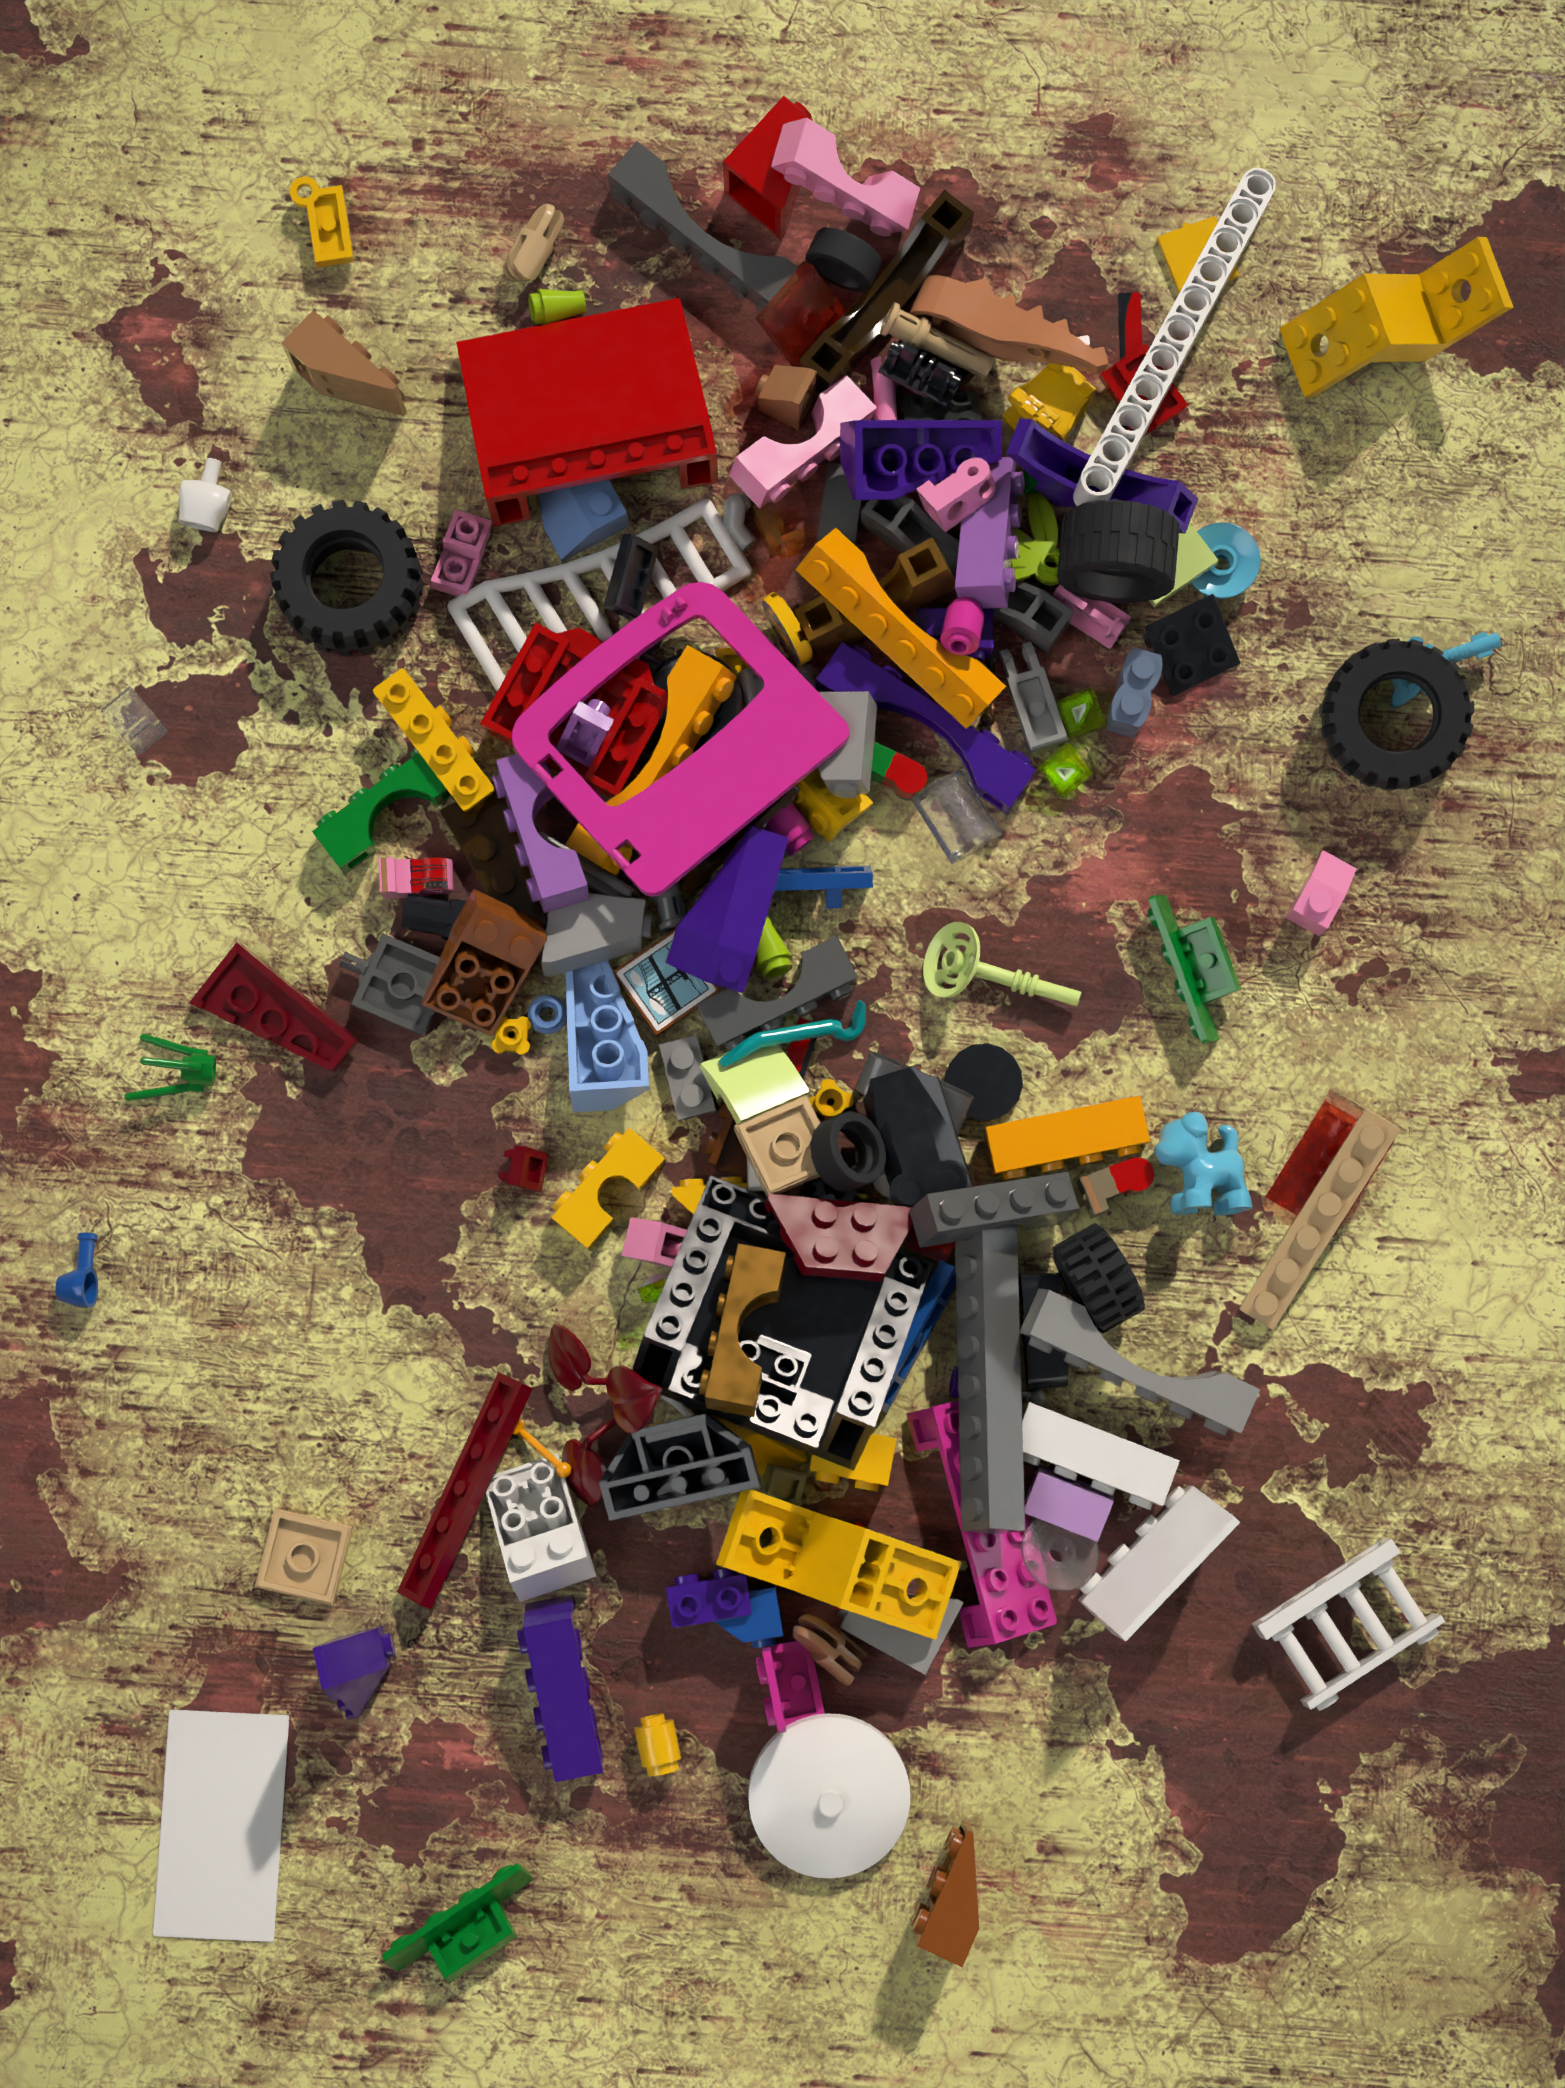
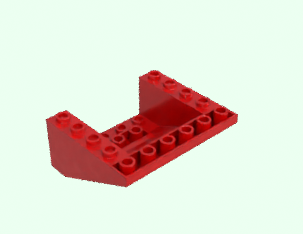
M680 298L456 342L485 499L494 527L531 520L527 500L529 495L674 466L677 468L681 490L718 482L717 451Z

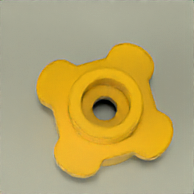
M503 1015L496 1028L495 1039L491 1043L492 1049L498 1054H502L505 1051L517 1052L519 1055L526 1054L530 1050L528 1031L532 1027L531 1021L525 1016H521L518 1019H507ZM511 1031L515 1033V1037L512 1039L508 1037V1033Z
M833 1079L823 1080L820 1085L821 1089L816 1096L808 1099L814 1111L822 1115L825 1121L842 1114L846 1108H850L854 1104L853 1095L837 1087ZM833 1099L834 1105L829 1106L827 1100Z

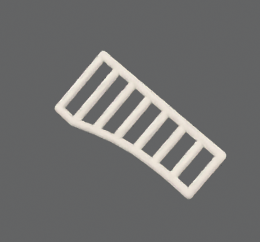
M702 499L669 519L635 535L650 544H654L670 535L697 581L713 584L721 591L737 584L752 573L751 565L725 528L721 516L709 499ZM702 517L733 565L732 569L716 578H713L684 530V527ZM620 543L565 564L484 581L471 588L467 594H461L449 601L447 605L449 613L496 691L500 688L505 675L466 609L486 598L519 653L527 637L500 593L525 589L548 629L555 633L567 631L540 585L563 579L596 635L605 642L614 633L579 575L601 568L610 582ZM656 558L651 578L662 597L666 598L677 590Z

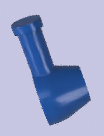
M78 1233L77 1269L57 1278L55 1291L59 1301L80 1308H91L95 1305L98 1296V1279L93 1270L95 1242L98 1239L97 1234Z

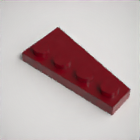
M239 942L235 943L189 1002L191 1005L217 1015L231 1024H236L254 1033V1035L278 1044L288 1051L330 1071H336L359 1042L356 1037Z

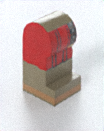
M1135 1157L1081 1177L1076 1184L1090 1218H1094L1109 1210L1106 1201L1125 1193L1138 1195L1147 1190L1152 1184L1155 1174L1153 1167L1147 1160Z

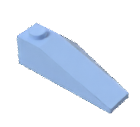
M608 960L565 973L569 1091L573 1113L614 1110L649 1090L648 1052L636 1029L631 1012L628 1010L611 966Z

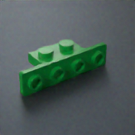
M1151 896L1148 898L1150 904L1148 916L1153 927L1160 931L1164 942L1161 945L1163 957L1169 966H1173L1178 979L1175 981L1176 992L1180 1000L1186 1002L1191 1015L1188 1018L1190 1030L1196 1039H1200L1202 1044L1216 1042L1219 1040V1036L1207 1003L1242 990L1215 917H1209L1179 929L1167 896Z
M519 1863L499 1869L493 1875L491 1881L480 1888H474L465 1892L459 1898L458 1903L448 1910L431 1915L424 1922V1926L413 1934L403 1935L393 1941L390 1949L381 1955L385 1964L396 1971H400L430 1951L443 1978L451 1983L518 1937L500 1902L533 1880L532 1876Z

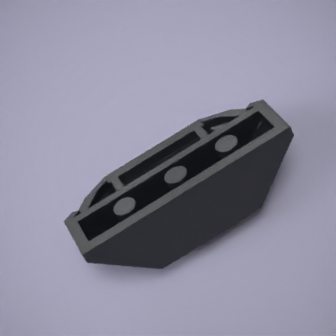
M708 1412L646 1426L638 1432L629 1433L609 1468L599 1481L609 1521L762 1486L752 1446Z

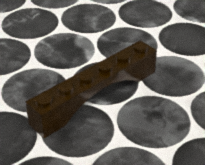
M945 189L921 216L902 247L870 289L865 292L845 315L825 330L800 359V367L811 368L817 371L816 390L820 393L824 392L845 375H850L882 337L879 334L880 329L894 302L900 304V309L904 311L920 292L925 279L937 272L970 233L974 212Z

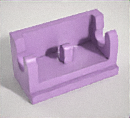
M1039 1464L1025 1498V1514L1098 1542L1114 1503L1113 1496L1091 1488V1484L1076 1479V1481L1057 1475L1053 1473V1469Z

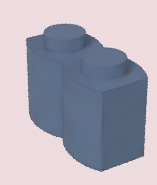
M1136 647L1130 651L1119 673L1117 692L1107 712L1106 724L1108 731L1131 738L1136 737L1140 732L1151 709V694L1162 673L1161 655Z

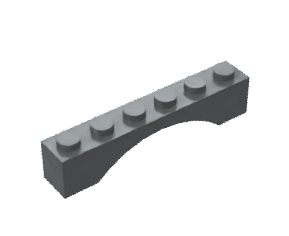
M638 141L635 142L609 172L610 194L616 202L623 207L630 205L639 212L640 219L653 230L659 228L669 236V242L682 253L688 251L698 259L697 263L706 273L711 276L716 274L727 282L728 289L738 298H748L756 305L758 313L767 321L774 322L775 320L785 327L813 294V279L784 256H762L742 252L721 243L704 232L689 217L678 201L670 183L666 163Z
M904 495L893 500H869L861 511L860 525L900 553L933 537L956 579L959 542L949 533H945L913 500ZM1023 581L1016 582L1015 591L1009 592L1008 608H983L993 609V617L1029 642L1031 641L1032 644L1047 654L1069 626L1074 614L1072 609L1044 590Z

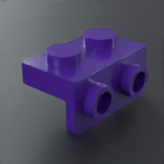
M728 1568L713 1570L714 1578L698 1580L697 1573L673 1577L675 1585L666 1587L672 1626L678 1628L750 1615L752 1609L747 1575L743 1573L738 1574L737 1571Z

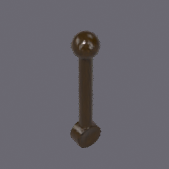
M996 649L993 650L992 658H985L987 669L993 674L995 664L999 660V652ZM992 703L980 716V722L985 727H990L995 722V717L992 714Z

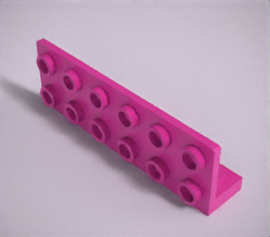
M959 1400L907 1413L916 1452L939 1447L980 1603L961 1607L959 1611L968 1648L997 1644L1055 1625L1057 1619L1029 1515L1025 1514V1531L1004 1534L962 1532Z

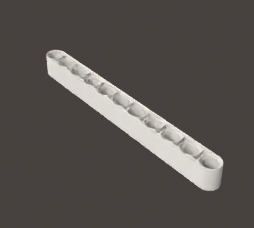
M1253 168L1247 171L1241 179L1083 469L1073 494L1076 506L1099 500L1109 501L1268 206L1276 186L1274 177L1268 171L1261 168ZM1187 307L1194 308L1196 311L1190 310ZM1171 336L1177 337L1181 341L1175 340ZM1155 366H1160L1165 370H1159ZM1138 395L1145 396L1149 400H1143L1140 397H1138ZM1121 425L1129 426L1133 431L1125 430ZM1104 455L1112 456L1117 461H1110ZM1088 486H1095L1101 492L1092 491Z

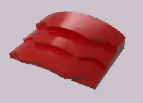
M535 622L481 720V728L514 748L512 731L516 720L544 692L604 641L581 628L555 633ZM637 658L583 702L586 705L592 699L604 702L610 708L608 717L614 719L590 767L588 768L559 752L593 790L611 798L625 789L668 705V692L654 685L648 663ZM572 713L550 734L549 741L555 748ZM551 757L546 760L547 767L558 773L563 771Z

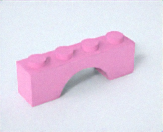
M808 118L783 124L771 167L782 173L786 181L795 185H802L812 191L816 199L834 204L842 209L843 215L864 222L877 235L890 236L892 233L909 229L920 187L894 171L869 176L863 184H860L846 173L840 163L836 149V135Z
M845 375L818 396L811 412L816 428V435L799 444H782L763 436L735 458L729 476L759 509L771 500L777 503L790 491V485L798 479L801 482L806 481L817 471L819 463L825 459L830 462L840 455L841 422L872 420L877 407Z

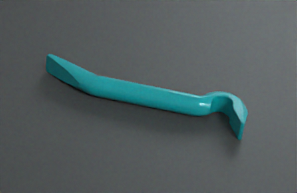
M858 1000L851 1018L852 1023L847 1029L842 1028L841 1022L827 1019L758 1032L742 1041L718 1062L722 1067H725L763 1047L833 1035L840 1041H853L861 1035L866 1025V1005L861 1000Z

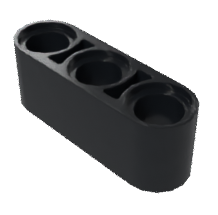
M1059 1272L1019 1275L1022 1325L1038 1289L1051 1290L1063 1296ZM1022 1334L1027 1389L1067 1387L1068 1366L1063 1361L1066 1354L1054 1348L1050 1354L1036 1349L1028 1344L1030 1337Z

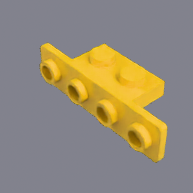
M399 669L373 689L375 696L464 812L472 809L495 791L493 784L472 757L477 753L463 735L457 739L449 728L454 724L441 705L436 708L432 706L405 669Z

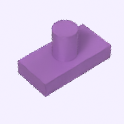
M597 699L590 700L587 705L579 701L556 746V750L589 768L614 719L608 717L610 708L604 702Z

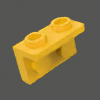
M818 767L798 783L800 791L792 802L808 819L811 827L821 834L827 842L832 841L841 829L865 813L873 804L866 794H857L854 798H841L831 794L822 780Z

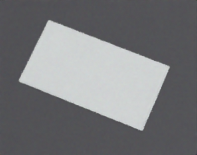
M190 1710L169 1711L153 1936L260 1942L274 1941L289 1729L288 1715Z

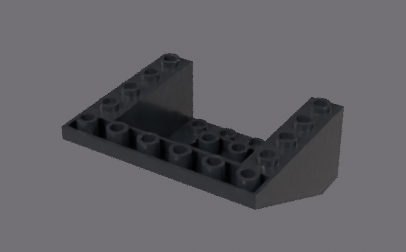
M710 1175L647 1325L632 1370L646 1381L661 1387L660 1395L703 1412H708L711 1415L854 1471L875 1428L933 1262L899 1249L882 1282L802 1275L794 1260L793 1251L786 1246L780 1235L781 1226L773 1212L768 1213L765 1208L767 1197ZM738 1244L786 1252V1268L778 1303L765 1305L752 1312L742 1324L738 1336L740 1347L745 1355L762 1367V1382L754 1417L706 1408L705 1395L699 1394L703 1371H711L714 1356L708 1355L712 1331L719 1332L722 1318L716 1317L720 1293H728L730 1280L724 1279L727 1259L729 1255L736 1256Z

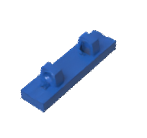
M871 865L780 868L774 891L825 889L826 908H842V889L873 888V872Z
M942 1260L939 1262L920 1298L881 1411L885 1413L890 1409L956 1289L955 1267Z

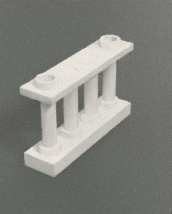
M1383 1538L1252 1623L1260 1638L1267 1640L1272 1637L1274 1641L1280 1642L1311 1690L1309 1694L1300 1699L1304 1707L1310 1710L1317 1707L1319 1711L1329 1707L1339 1699L1336 1693L1417 1641L1418 1645H1422L1439 1634L1437 1627L1445 1623V1620L1439 1614L1431 1613L1424 1617L1392 1567L1395 1564L1392 1558L1401 1552L1392 1539ZM1370 1572L1374 1576L1379 1575L1411 1625L1410 1628L1393 1639L1390 1638L1359 1589L1361 1584L1358 1580ZM1337 1594L1341 1598L1346 1597L1378 1649L1359 1661L1326 1612L1328 1606L1325 1602ZM1304 1615L1308 1620L1312 1619L1345 1669L1325 1683L1292 1633L1295 1629L1292 1623Z

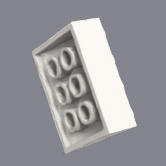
M1188 1485L1184 1490L1180 1486L1176 1487L1166 1497L1164 1503L1166 1508L1157 1518L1152 1514L1149 1515L1135 1530L1139 1535L1129 1547L1124 1543L1121 1544L1107 1559L1111 1564L1101 1576L1097 1572L1093 1573L1079 1588L1083 1595L1078 1601L1113 1635L1124 1641H1127L1240 1523L1232 1514L1194 1486Z

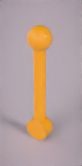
M518 1420L512 1434L520 1435L556 1468V1473L559 1477H568L571 1473V1466L567 1462H560L525 1430L524 1423Z

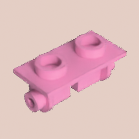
M1060 584L1052 595L1074 611L1070 622L1071 625L1108 649L1112 648L1132 618L1109 602L1080 597L1067 591Z

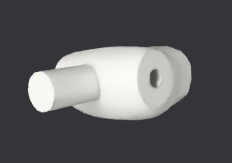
M207 458L202 480H183L178 499V523L199 530L218 532L219 526L230 508L232 491L217 484L221 461Z

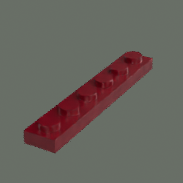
M497 1373L397 1590L399 1594L420 1606L432 1609L486 1489L492 1480L503 1452L509 1443L520 1415L526 1406V1402L533 1389L532 1387L502 1373Z

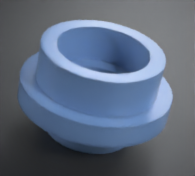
M542 995L530 1004L528 1019L537 1032L553 1034L564 1026L567 1019V1010L559 998L552 995ZM550 1008L555 1011V1017L552 1021L545 1022L541 1019L540 1015L544 1009Z

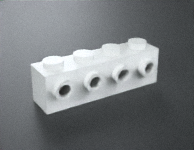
M1030 1402L1025 1404L1022 1412L1024 1462L1035 1466L1039 1465L1040 1460L1055 1465L1053 1473L1076 1481L1079 1474L1093 1480L1091 1488L1112 1496L1115 1489L1130 1494L1128 1502L1151 1510L1153 1504L1164 1505L1180 1460Z

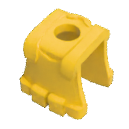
M1049 363L1038 375L1022 386L1016 387L1008 396L1012 406L1002 414V420L1012 430V434H1014L1019 418L1032 419L1049 433L1066 442L1074 426L1089 409L1097 389L1086 381V378L1075 368Z

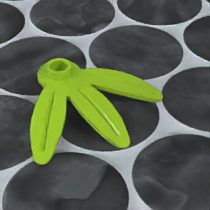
M1033 493L1028 501V519L1034 540L1015 527L1014 536L1018 538L1019 554L1018 559H1012L1011 568L1015 570L1016 582L1035 575L1040 583L1054 586L1059 584L1057 578L1058 566L1051 568L1045 562H1053L1058 565L1059 549L1056 548L1058 541L1057 520L1054 510L1047 499L1040 493Z

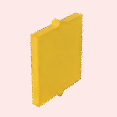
M1216 216L1191 225L1186 222L1180 229L1157 236V242L1178 293L1182 290L1218 223ZM1236 266L1232 271L1228 281L1239 277V272Z

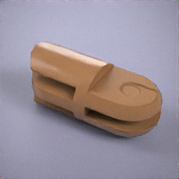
M810 1614L801 1615L798 1622L803 1627L794 1626L793 1637L810 1651V1656L815 1662L845 1686L851 1685L855 1677L847 1670L858 1672L862 1662L857 1657L866 1658L868 1653L838 1627L830 1626L825 1621Z

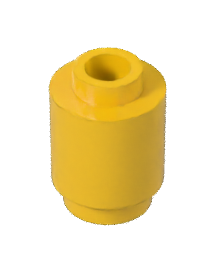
M664 1713L641 1718V1725L635 1727L634 1731L641 1765L646 1767L648 1776H659L679 1770L678 1760L681 1759L674 1720H665Z

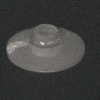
M1038 1518L1027 1527L1023 1535L1021 1544L1023 1562L1030 1575L1041 1585L1056 1591H1071L1086 1584L1094 1575L1099 1562L1097 1541ZM1050 1550L1058 1551L1061 1555V1561L1054 1560Z

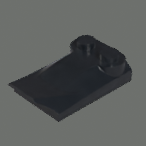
M913 1065L869 1079V1087L862 1101L868 1119L872 1121L880 1132L885 1145L886 1162L884 1171L890 1187V1198L894 1205L913 1207L926 1194L974 1187L939 1076L928 1075Z

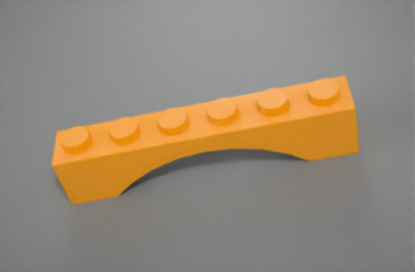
M837 528L833 529L816 543L795 569L966 729L1006 687L979 660L947 651L939 641L925 633L908 619L879 585L864 553Z
M687 645L667 677L668 705L666 720L661 738L650 760L640 774L621 793L605 803L612 807L621 805L691 756L701 736L706 734L711 728L713 716L719 706L730 697L737 676L721 663ZM578 823L565 845L616 876L621 868ZM627 842L618 851L628 862L630 861L633 847Z

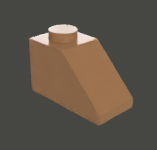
M775 365L770 375L764 374L756 387L754 395L758 397V411L799 430L816 396L817 371L811 368Z

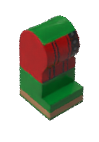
M874 741L871 780L892 788L895 795L900 799L909 801L918 798L924 791L927 782L925 768L917 761Z

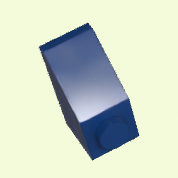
M775 1586L748 1590L752 1609L750 1615L714 1621L743 1643L752 1641L753 1648L776 1645L775 1637L783 1636Z

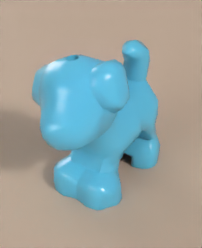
M1188 1112L1181 1119L1164 1124L1160 1131L1159 1142L1154 1148L1155 1156L1162 1165L1181 1168L1184 1181L1183 1191L1172 1196L1170 1202L1172 1214L1188 1215L1198 1213V1208L1210 1209L1212 1207L1211 1190L1214 1188L1219 1194L1213 1204L1215 1216L1239 1214L1253 1208L1251 1196L1244 1181L1245 1166L1244 1160L1238 1153L1239 1138L1236 1129L1230 1125H1220L1218 1132L1223 1140L1222 1150L1211 1153L1207 1150L1208 1123L1200 1112Z

